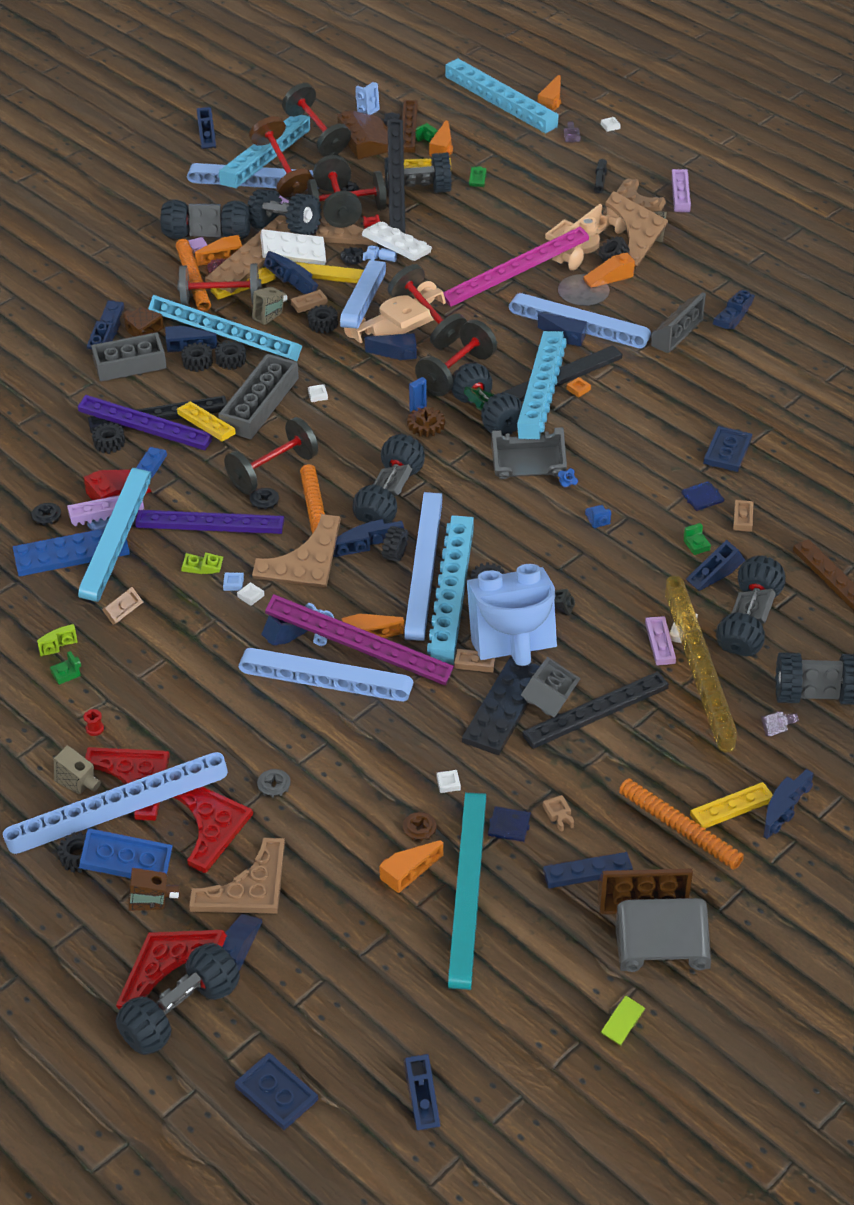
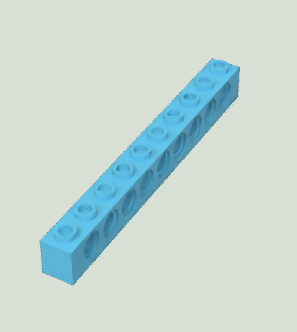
M458 58L445 64L446 78L536 129L547 133L558 127L557 113Z
M290 116L284 121L286 129L282 136L276 140L282 152L310 131V116ZM271 143L262 146L253 144L220 169V185L237 188L277 157Z
M155 295L152 296L148 308L162 314L164 317L216 333L294 361H298L302 345Z
M543 331L517 423L519 439H540L541 432L545 430L547 413L550 411L552 394L555 392L557 375H559L560 371L559 366L562 365L564 348H566L567 344L566 338L563 337V332Z
M451 516V522L447 523L446 534L449 535H445L444 547H446L443 548L442 559L444 561H441L440 572L442 574H439L438 586L440 588L436 589V599L438 601L434 602V613L436 615H432V626H434V629H430L429 640H432V642L428 643L427 654L448 664H454L474 531V517Z

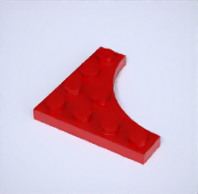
M88 747L85 759L93 764L95 770L109 773L124 784H128L166 770L170 755L169 751ZM160 802L136 810L134 813L135 820L156 821Z
M202 786L173 798L183 803L191 811L199 829V838L192 854L187 859L188 866L206 874L252 817L253 809Z
M224 930L148 933L116 1007L120 1010L127 1001L133 998L147 997L151 990L165 976L187 962L189 955L195 948L208 943H215L222 947L227 934Z

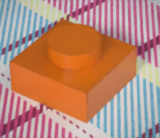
M578 377L567 384L566 390L579 398L591 390V385Z

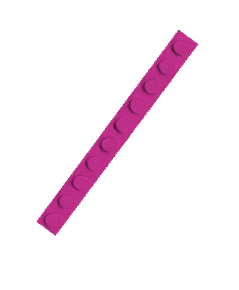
M581 226L443 292L445 301L452 307L588 241L589 235Z

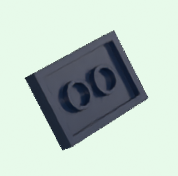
M718 426L703 464L738 472L752 440V434Z
M270 1053L265 1055L235 1081V1087L283 1130L287 1129L318 1101V1094Z

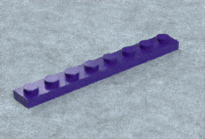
M85 395L78 405L79 412L206 451L213 439V436L205 431Z
M138 510L135 523L136 528L282 534L284 516Z

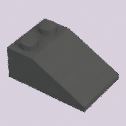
M547 657L533 675L521 696L528 703L535 704L545 714L555 718L581 678Z

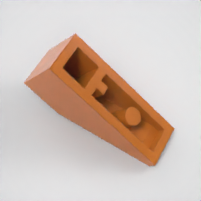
M561 75L556 76L538 94V103L552 111L561 104Z
M446 120L429 143V156L431 157L435 153L452 154L453 145H451L449 123Z
M239 235L223 237L195 251L197 266L220 263L227 260L242 247Z
M628 253L615 255L585 275L583 280L590 288L632 278L634 276L635 260Z
M356 614L341 618L342 622L382 638L404 634L403 617Z
M439 840L394 853L380 864V879L399 894L443 857V842Z

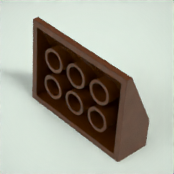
M344 111L337 114L338 124H344L351 132L348 145L358 160L388 152V130L379 116L355 111Z
M690 868L602 871L598 880L597 892L599 913L617 914L618 904L626 900L689 899L693 870Z

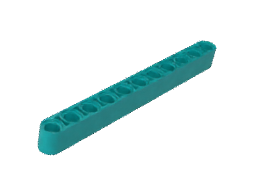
M465 792L448 988L471 990L486 793Z

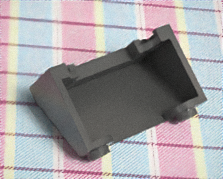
M563 427L554 428V433L552 434L545 432L544 435L540 436V439H519L518 437H510L509 434L502 436L501 431H492L491 450L495 476L499 477V479L536 475L558 476L559 471L567 470Z
M703 899L626 900L618 904L616 936L620 971H638L643 966L644 960L688 959L689 966L696 970L710 969L711 953L707 904Z

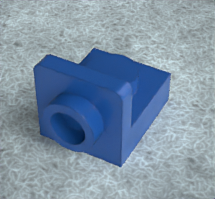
M603 505L585 509V515L593 528L611 523V510L605 509Z

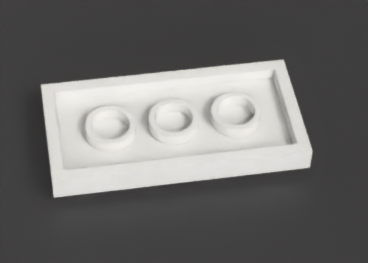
M378 222L364 229L362 236L413 261L431 253L432 247L427 245L426 242L419 241L412 235L404 234L399 229L388 226L385 222Z
M261 230L263 258H266L267 252L271 251L293 262L325 265L326 256L323 237Z

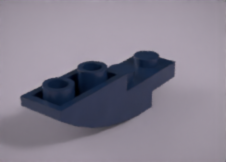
M271 251L267 252L264 266L283 282L289 281L304 295L317 290L318 284L311 279L312 274L284 256Z
M746 290L737 292L728 300L727 307L714 318L713 325L733 330L745 316L755 295L750 294Z
M107 301L100 321H96L86 346L87 349H92L91 345L113 341L121 325L120 317L125 307L123 302Z
M383 519L354 527L337 537L333 556L337 557L370 551V545L384 543L385 535L388 533L387 530L391 526L404 529V524L402 521L384 524Z
M808 769L795 780L787 776L775 790L766 814L764 837L766 839L773 833H778L782 824L786 821L789 822L795 814V811H793L794 805L799 801L801 795L811 790L813 786V773Z

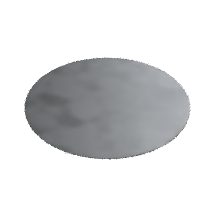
M577 274L562 280L558 286V293L569 303L594 305L605 300L609 295L610 289L608 284L590 288L583 280V277L587 274Z

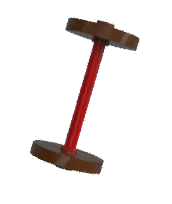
M271 116L256 123L250 130L249 137L252 143L257 146L271 143L286 172V175L277 183L276 189L280 196L289 198L307 190L308 180L313 179V176L308 169L291 170L276 142L284 133L286 125L281 117Z

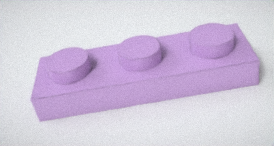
M665 616L646 618L645 625L656 665L676 664V656Z

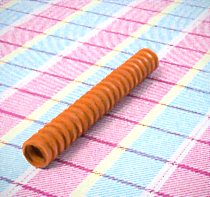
M187 239L178 240L176 248L182 266L187 265L190 283L203 282L189 241ZM191 289L197 309L203 312L208 311L211 308V302L206 289Z
M307 464L301 467L300 474L313 534L318 526L321 514L325 515L316 468L311 464Z
M631 778L626 779L621 784L619 789L621 795H624L631 802H635L637 806L640 805L641 809H645L648 813L650 812L656 819H661L662 823H666L669 827L671 826V829L676 830L683 837H687V840H692V843L697 844L699 848L703 847V850L708 851L710 855L714 854V858H719V861L724 862L726 866L730 865L732 870L738 868L742 863L744 856L742 852L738 853V850L733 849L731 845L727 846V842H722V839L717 838L715 834L711 835L710 831H706L698 823L695 824L694 820H690L688 816L685 817L683 813H679V810H674L673 806H669L667 802L664 803L658 796H653L652 792H648L645 788L643 789L641 785L633 782Z

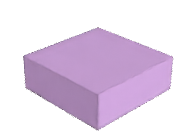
M203 237L188 240L193 254L195 251L207 246Z

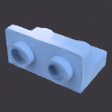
M372 82L364 88L360 86L355 87L357 112L372 115L380 110L378 83Z

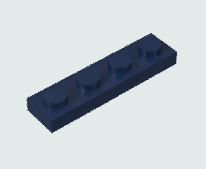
M627 852L543 867L548 889L599 880L602 871L633 870Z

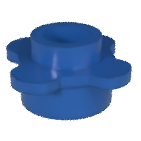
M571 468L568 471H559L558 473L559 481L563 487H569L578 483V479L574 475L575 471Z

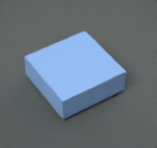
M225 573L223 590L240 591L243 588L244 573Z

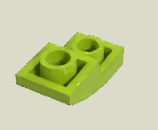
M206 552L204 557L186 553L181 571L196 574L219 573L223 557Z
M74 624L58 628L39 638L37 642L40 656L60 652V646L78 643Z
M625 996L604 1026L601 1034L621 1046L641 1017L645 1007Z

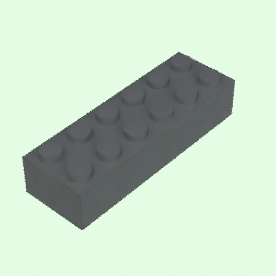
M267 354L219 413V419L234 427L235 435L252 439L299 379L298 362Z

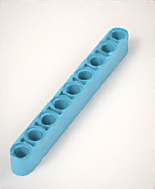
M137 468L131 469L81 582L78 593L79 598L99 602L151 481L150 471Z

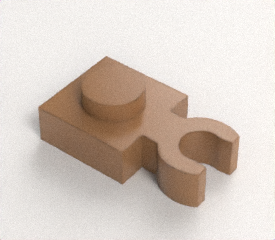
M563 795L543 801V808L551 822L558 821L557 827L561 832L564 831V823L574 828L571 809Z

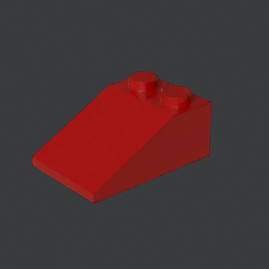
M98 470L85 476L84 483L87 495L92 500L119 496L131 470ZM149 487L146 491V494L151 492V489Z

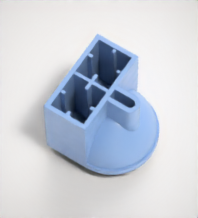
M524 564L517 568V572L501 574L498 571L489 570L480 573L476 579L467 580L471 642L478 652L480 660L512 655L517 665L525 666L531 663V651L557 647L554 605L555 587L543 567L535 564Z

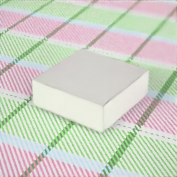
M615 117L601 120V125L607 132L620 129V123Z
M324 384L308 387L311 402L328 400Z
M250 582L237 592V596L252 606L264 596V591Z
M457 770L436 773L440 793L461 790Z

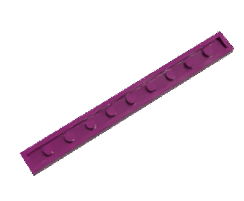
M274 594L265 610V614L445 686L454 668L453 665Z

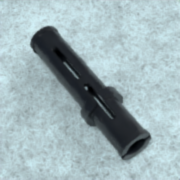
M599 159L595 170L594 191L598 194L604 191L605 176L607 175V161L605 159Z

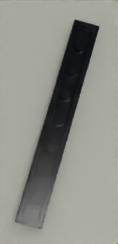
M387 120L389 226L397 228L405 234L403 120Z
M612 345L560 367L559 375H557L555 387L622 359L623 354ZM529 381L502 393L512 394L522 402L524 401Z
M225 396L191 401L211 414L221 412L227 404ZM190 401L137 409V411L166 420L181 419L183 417L178 415L177 408ZM95 416L88 417L91 433L100 424L104 426V423H107V425L113 423V425L118 424ZM118 424V426H121L122 428L127 427V426Z
M657 671L562 713L555 718L553 717L522 731V736L532 749H535L667 690L669 683Z

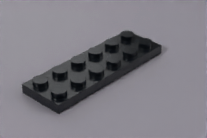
M510 656L462 736V743L500 755L529 705L521 694L540 666L533 663L520 666Z

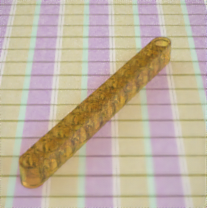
M670 576L666 580L665 596L716 744L722 752H732L736 747L737 729L684 581L679 576Z

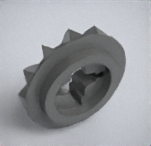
M271 769L259 776L257 785L259 791L263 792L264 796L271 795L273 798L274 795L282 796L283 792H288L291 781L286 772ZM274 779H276L277 784L275 787H272L271 785Z

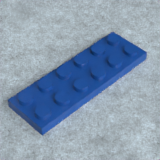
M105 528L12 546L18 576L90 563ZM127 539L118 557L130 555Z

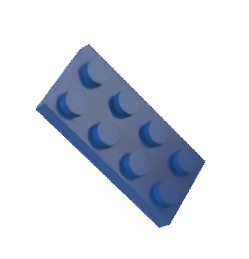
M88 828L79 868L131 878L132 868L167 874L173 845Z

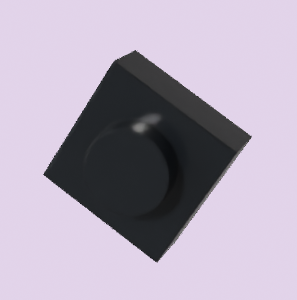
M393 112L385 113V126H387V120H400V114Z

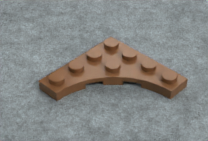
M638 179L624 180L617 190L618 194L652 212L661 211L666 203L664 197L649 198L639 195L637 193ZM607 207L603 212L604 216L607 215Z
M613 191L607 199L605 206L614 211L625 223L629 236V255L635 260L634 268L636 269L666 227L668 220Z
M322 209V218L319 220L321 223L317 227L315 236L323 237L324 242L378 245V243L362 236L364 228L354 224L344 228L330 225L324 218Z
M321 514L314 533L296 550L280 557L256 558L252 574L253 578L327 588L341 520L340 516Z
M263 838L262 846L255 858V863L249 870H244L233 878V882L224 886L219 884L206 888H193L190 898V912L278 914L285 838Z

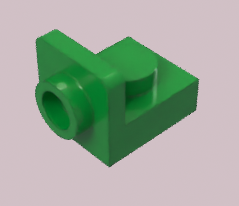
M428 123L416 128V141L419 142L425 139L430 142L438 130Z
M479 166L471 167L469 186L485 187L486 168Z
M701 523L686 527L684 531L683 541L693 555L711 549V544L702 534L703 525Z
M71 651L67 652L68 660L50 667L51 673L59 685L81 676L79 670L82 667L81 662L77 656L74 657Z

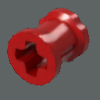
M379 214L372 217L363 216L364 229L380 222Z
M90 709L84 713V721L87 723L86 732L90 736H98L104 731V725L101 722L102 714L97 709Z

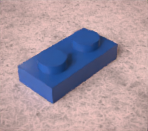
M150 447L136 468L150 471L151 478H153L167 457L166 450Z

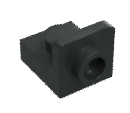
M568 589L555 590V609L563 608L566 615L571 614L575 606V599L571 596Z

